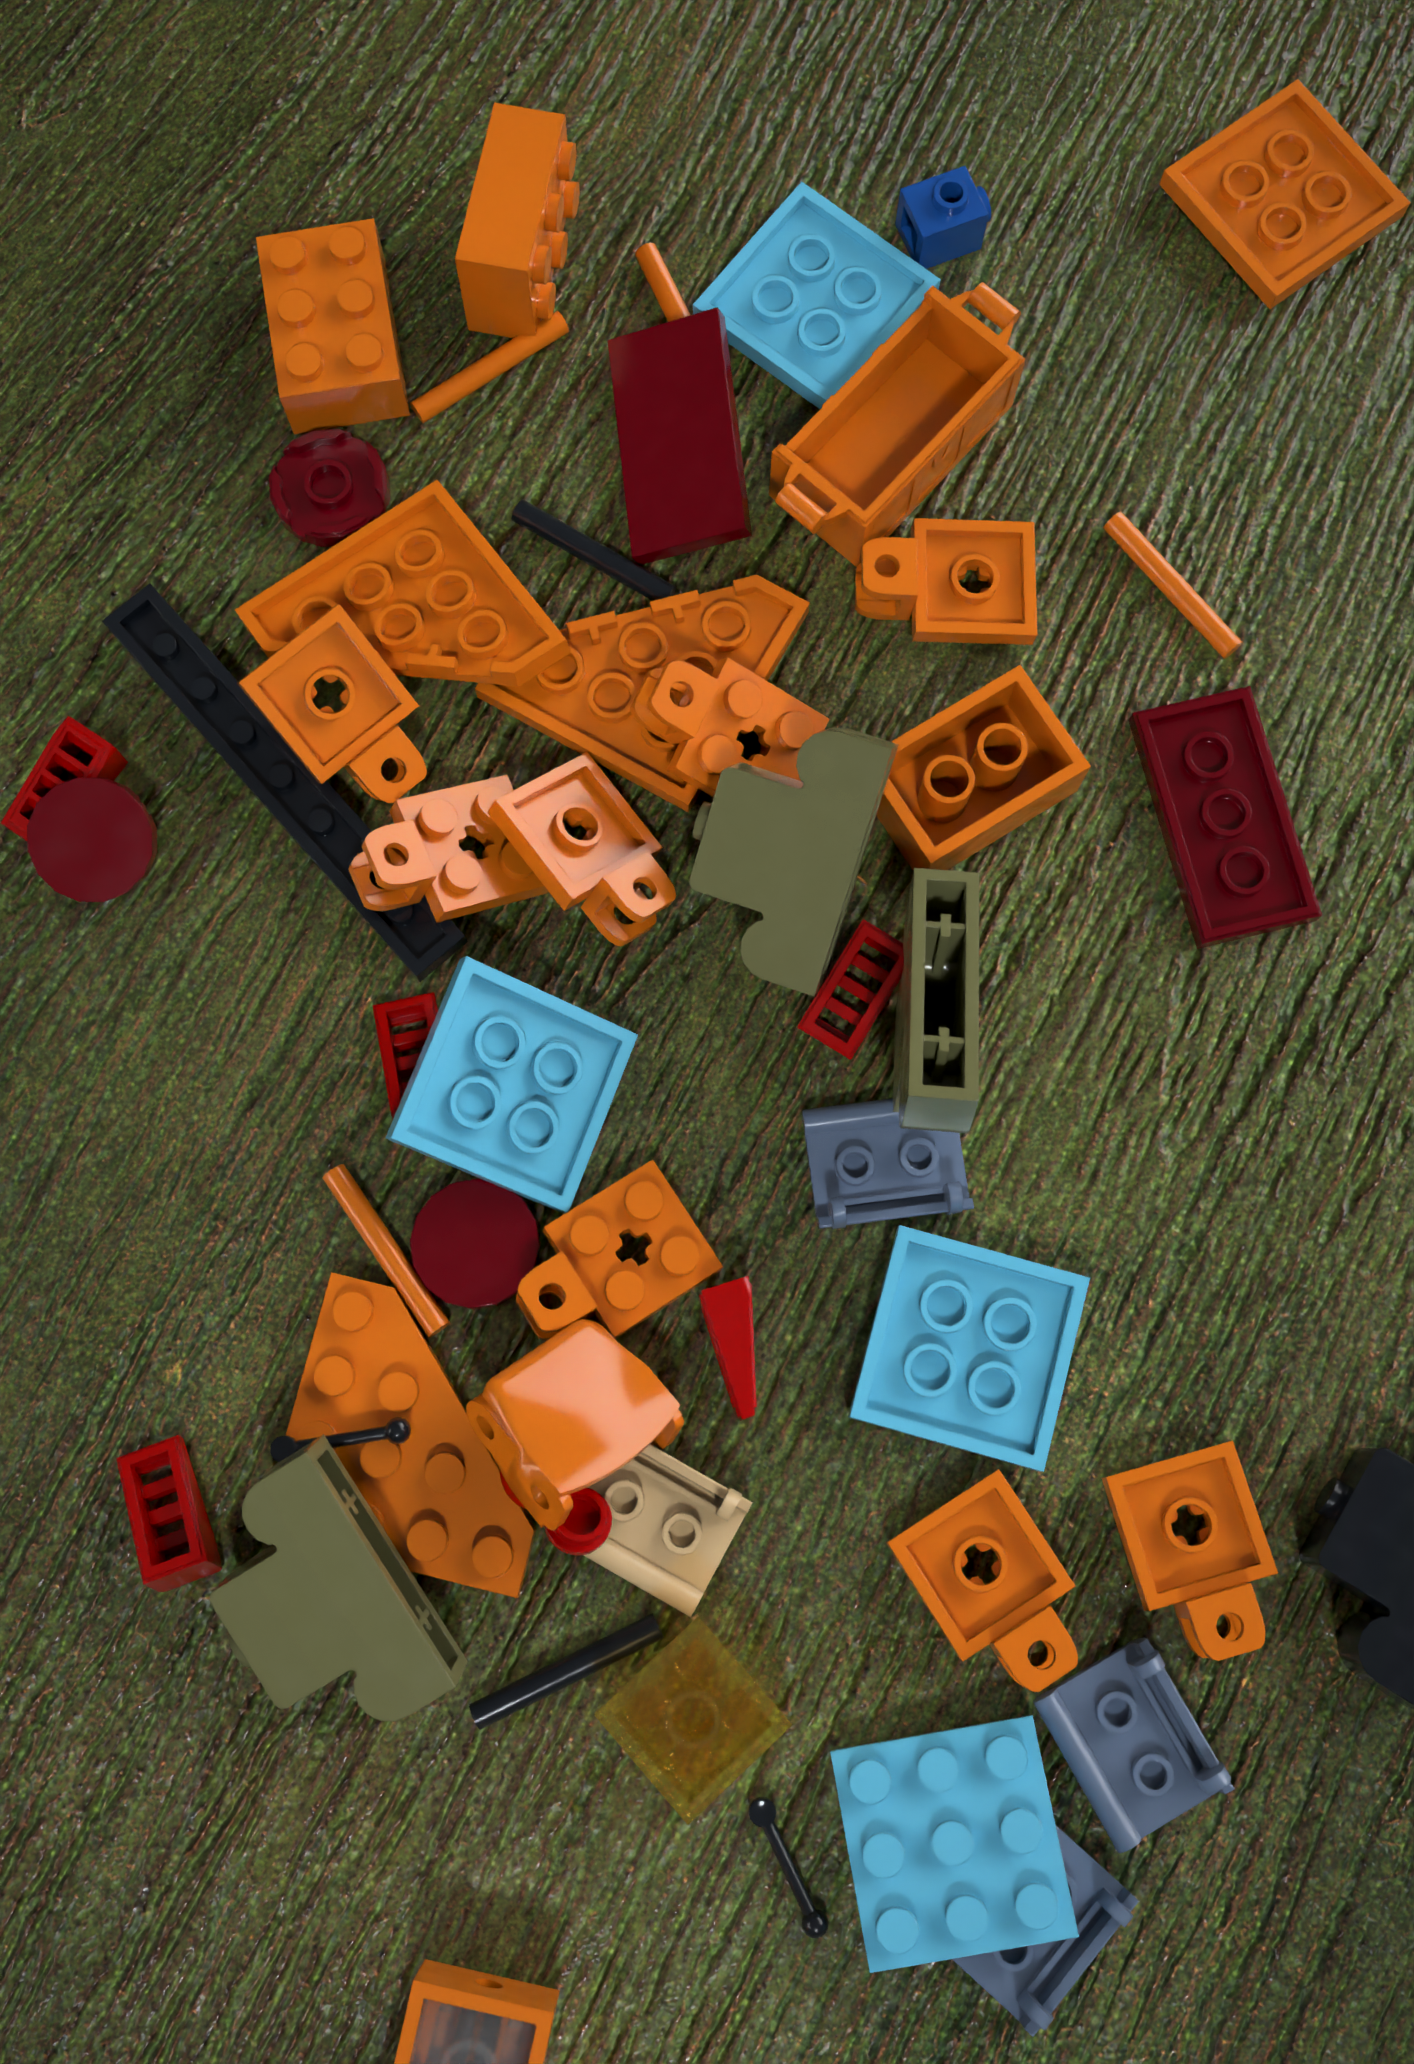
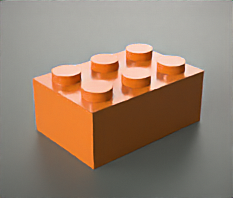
M494 102L455 256L469 331L510 338L521 334L536 336L540 321L542 319L551 320L556 299V285L551 280L554 268L563 269L565 265L568 234L563 232L566 218L575 219L580 196L579 182L572 181L576 164V143L568 142L565 114Z
M374 218L256 237L279 398L293 433L301 434L314 430H325L410 416L386 262Z
M1018 665L891 741L892 743L899 744L876 816L912 870L914 868L948 870L1077 792L1091 765L1022 666Z

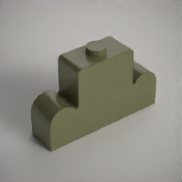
M832 727L812 735L803 743L797 755L796 765L799 778L802 781L741 762L727 767L721 772L712 804L704 801L695 821L693 838L701 840L689 883L691 888L697 892L763 914L747 928L741 940L740 952L742 959L752 974L763 980L811 996H815L822 987L899 744L848 728Z
M914 868L905 916L904 967L895 1012L893 1112H899V1127L903 1129L969 1134L979 1102V872Z
M323 1434L275 1464L247 1492L242 1503V1518L247 1530L256 1540L272 1546L232 1570L210 1595V1604L229 1632L230 1647L237 1660L243 1666L252 1668L273 1703L280 1709L289 1708L350 1670L355 1671L357 1674L354 1679V1695L358 1705L367 1715L379 1721L394 1722L406 1718L454 1689L468 1663L467 1659L325 1435Z

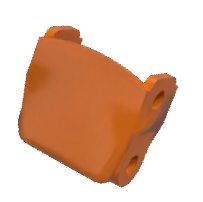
M586 1319L573 1322L493 1376L486 1383L483 1392L469 1401L466 1406L468 1420L474 1432L492 1454L509 1488L540 1527L546 1526L552 1531L565 1522L572 1510L573 1500L570 1496L571 1493L589 1487L613 1474L638 1456L650 1444L664 1449L674 1441L684 1425L683 1416L678 1410L680 1407L679 1402L652 1370L618 1343L602 1325Z

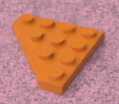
M435 480L235 609L244 626L267 658H269L327 611L340 604L393 673L400 676L520 687L571 653L568 642L563 634L438 480Z
M756 574L733 580V586L699 594L698 590L650 601V607L619 615H615V612L611 611L566 623L567 628L559 630L568 642L570 654L520 687L478 683L475 687L477 698L580 754L588 752L596 763L689 813L702 790L667 771L679 743L672 745L648 731L634 719L630 711V707L647 672L655 668H663L665 664L672 661H683L712 675L718 661L728 657L768 681L808 615L810 602Z
M331 1272L285 1436H291L297 1441L320 1437L323 1434L327 1436L386 1426L391 1419L396 1417L406 1419L410 1424L411 1434L404 1443L393 1444L386 1439L333 1448V1450L411 1572L518 1598L521 1593L536 1529L525 1509L514 1503L506 1494L501 1483L498 1465L492 1454L474 1432L468 1420L466 1409L456 1394L453 1384L431 1346L428 1345L410 1314L408 1306L397 1289Z

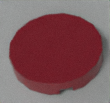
M340 429L314 430L292 440L283 450L284 456L279 460L277 467L275 464L273 465L269 475L270 500L283 526L299 540L320 547H333L386 512L390 501L389 476L376 448L366 440L365 444L362 440L353 438L352 433Z
M75 778L54 786L36 803L27 825L28 853L37 874L55 892L78 902L109 901L129 893L148 876L157 855V827L152 815L148 814L146 807L140 801L141 799L130 788L108 778Z
M472 1179L454 1182L429 1198L416 1216L410 1238L413 1267L428 1290L450 1305L476 1310L499 1306L517 1293L521 1280L537 1267L541 1242L538 1222L523 1198L514 1192L483 1179Z

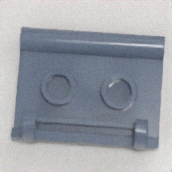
M893 1098L802 1110V1122L818 1229L846 1228V1225L939 1213L949 1215L961 1213L963 1210L974 1209L973 1199L969 1198L959 1133L900 1128L899 1112H893Z
M1137 1638L1128 1642L1033 1700L1036 1709L1118 1853H1124L1134 1848L1141 1842V1838L1217 1792L1227 1794L1234 1790L1230 1782L1231 1776L1225 1765L1216 1758L1165 1670L1166 1664L1157 1649H1153L1148 1638Z
M1057 1826L1056 1829L1079 1937L952 1959L1007 2009L1032 2037L1040 2028L1046 2030L1054 2019L1051 2013L1119 1926L1126 1927L1134 1917L1131 1911L1139 1902L1121 1883Z

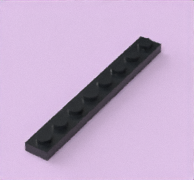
M150 583L102 620L118 642L419 982L424 980L468 942L465 935L451 919L436 923L425 895L419 903L387 911H373L364 907L348 868L354 857L363 852L362 843L372 831L327 781L323 784H319L237 684L238 681ZM372 871L369 875L372 884L378 888L384 889L377 885L375 881L376 878Z

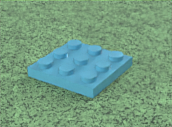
M801 181L693 304V314L718 307L725 317L728 344L814 406L821 409L828 398L834 395L872 356V353L881 344H884L919 308L924 300L925 293L933 285L939 290L941 279Z
M468 956L459 959L385 1139L556 1211L567 1213L574 1200L638 1034Z
M899 1225L896 1230L848 1418L1044 1472L1090 1278Z
M1033 1715L830 1751L870 1973L1079 1937Z

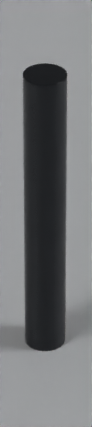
M524 499L520 500L516 505L511 517L513 522L651 601L675 595L676 586Z
M652 1613L469 1704L477 1727L481 1730L664 1639L654 1614Z

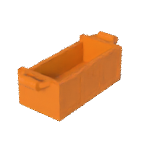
M981 282L974 290L964 292L951 299L932 285L925 293L924 300L919 308L884 344H881L872 353V356L834 395L828 398L822 405V408L786 445L779 444L772 451L769 496L775 500L779 507L812 534H817L857 567L861 563L863 545L875 538L889 537L1012 407L1026 359L1011 348L1008 342L1013 326L1018 321L1021 311L984 282ZM969 303L1003 331L997 335L964 307Z

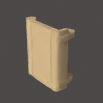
M650 1444L625 1466L601 1481L587 1487L598 1492L607 1501L612 1513V1527L604 1544L596 1551L583 1556L691 1617L753 1502L742 1497V1493L735 1489L724 1487Z

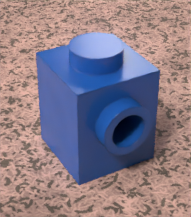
M966 166L900 189L895 225L911 259L928 269L981 249L987 222L991 220V206L986 191L982 186H975Z

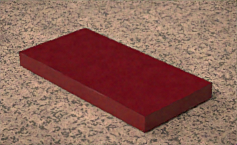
M713 308L607 340L632 558L639 565L752 536L725 317L719 308Z
M1251 686L1132 713L1128 720L1196 948L1200 949L1317 921L1322 916V912Z

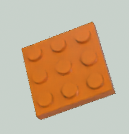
M1299 79L1166 168L1159 183L1269 309L1279 304L1402 218L1411 203Z

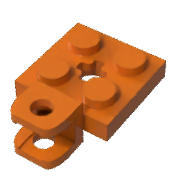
M914 518L910 529L911 538H875L863 545L861 563L855 571V609L860 615L878 620L909 621L912 614V642L1033 645L1038 635L1034 522ZM967 570L977 571L978 580L988 582L989 588H982L979 593H971L966 588H963L959 581L964 579Z
M340 604L327 611L237 682L319 784H323L344 767L358 786L370 797L386 803H394L395 800L401 798L426 777L427 769L421 754L402 729L396 725L419 707V705ZM322 677L327 683L335 682L338 679L343 684L345 689L339 694V699L343 704L340 710L335 712L329 706L318 709L314 705L312 699L317 695L314 683ZM391 758L396 764V773L392 779L386 781L382 776L381 767L385 760Z
M728 657L718 661L712 675L683 661H672L665 664L663 668H655L648 671L630 707L634 719L645 729L672 745L679 743L667 771L712 797L715 795L721 772L725 768L740 762L801 781L796 767L798 752L807 739L825 730L829 722L828 717ZM753 730L759 737L758 741L761 744L760 754H753L746 760L741 756L744 746L741 742L737 741V736L739 732L746 734Z
M588 752L495 799L488 811L489 816L562 910L566 911L585 900L581 909L599 932L614 945L624 946L649 931L657 921L656 913L669 907L676 898L675 888L671 880L654 859L663 847ZM562 821H566L571 827L581 825L587 833L582 840H578L567 833ZM642 883L651 889L652 899H647L639 887ZM618 908L633 923H621L615 917L614 909Z
M508 775L395 800L389 811L394 824L382 826L370 832L362 843L363 852L354 857L348 868L364 907L373 911H387L419 903L425 895L436 923L547 894L548 890L488 814L495 799L514 790ZM466 836L473 837L482 843L485 848L482 852L483 859H477L476 854L471 850L462 851L459 844L464 841ZM372 871L376 878L375 881L377 885L384 889L378 888L372 884L369 876Z
M652 1159L544 1226L543 1233L555 1250L556 1255L535 1267L521 1280L515 1301L534 1333L541 1340H548L573 1322L581 1319L588 1320L594 1314H596L603 1327L616 1339L719 1273L723 1269V1265ZM630 1233L634 1238L643 1236L648 1241L649 1246L644 1251L645 1257L648 1260L646 1263L638 1266L632 1258L622 1262L617 1257L616 1252L623 1245L620 1238L621 1235ZM544 1294H554L560 1299L562 1306L557 1309H547L540 1303L539 1297Z
M1233 1440L1101 1478L1144 1611H1152L1173 1605L1186 1643L1192 1652L1200 1658L1220 1661L1262 1648L1265 1642L1264 1620L1252 1584L1247 1582L1278 1574ZM1183 1505H1186L1191 1515L1202 1514L1205 1520L1206 1527L1196 1531L1198 1543L1194 1545H1188L1184 1536H1175L1172 1531L1171 1523L1178 1520L1177 1509ZM1221 1615L1226 1618L1228 1623L1227 1632L1223 1637L1218 1634L1216 1628L1217 1621Z
M1000 1469L995 1470L886 1542L962 1662L989 1645L1008 1675L1016 1683L1033 1692L1042 1691L1077 1666L1078 1654L1075 1644L1055 1611L1049 1605L1076 1586ZM972 1545L980 1552L992 1549L998 1560L990 1566L994 1578L988 1583L984 1584L978 1576L967 1579L962 1572V1567L968 1562L964 1552ZM1042 1641L1046 1647L1045 1660L1041 1664L1033 1666L1028 1658V1650L1033 1643Z

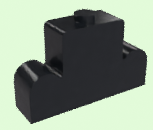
M1359 1448L1353 1453L1339 1479L1336 1477L1330 1479L1320 1492L1314 1506V1511L1320 1515L1300 1549L1299 1558L1306 1566L1368 1605L1367 1611H1359L1349 1616L1340 1627L1337 1644L1338 1653L1344 1665L1355 1675L1402 1705L1414 1709V1464L1387 1448Z

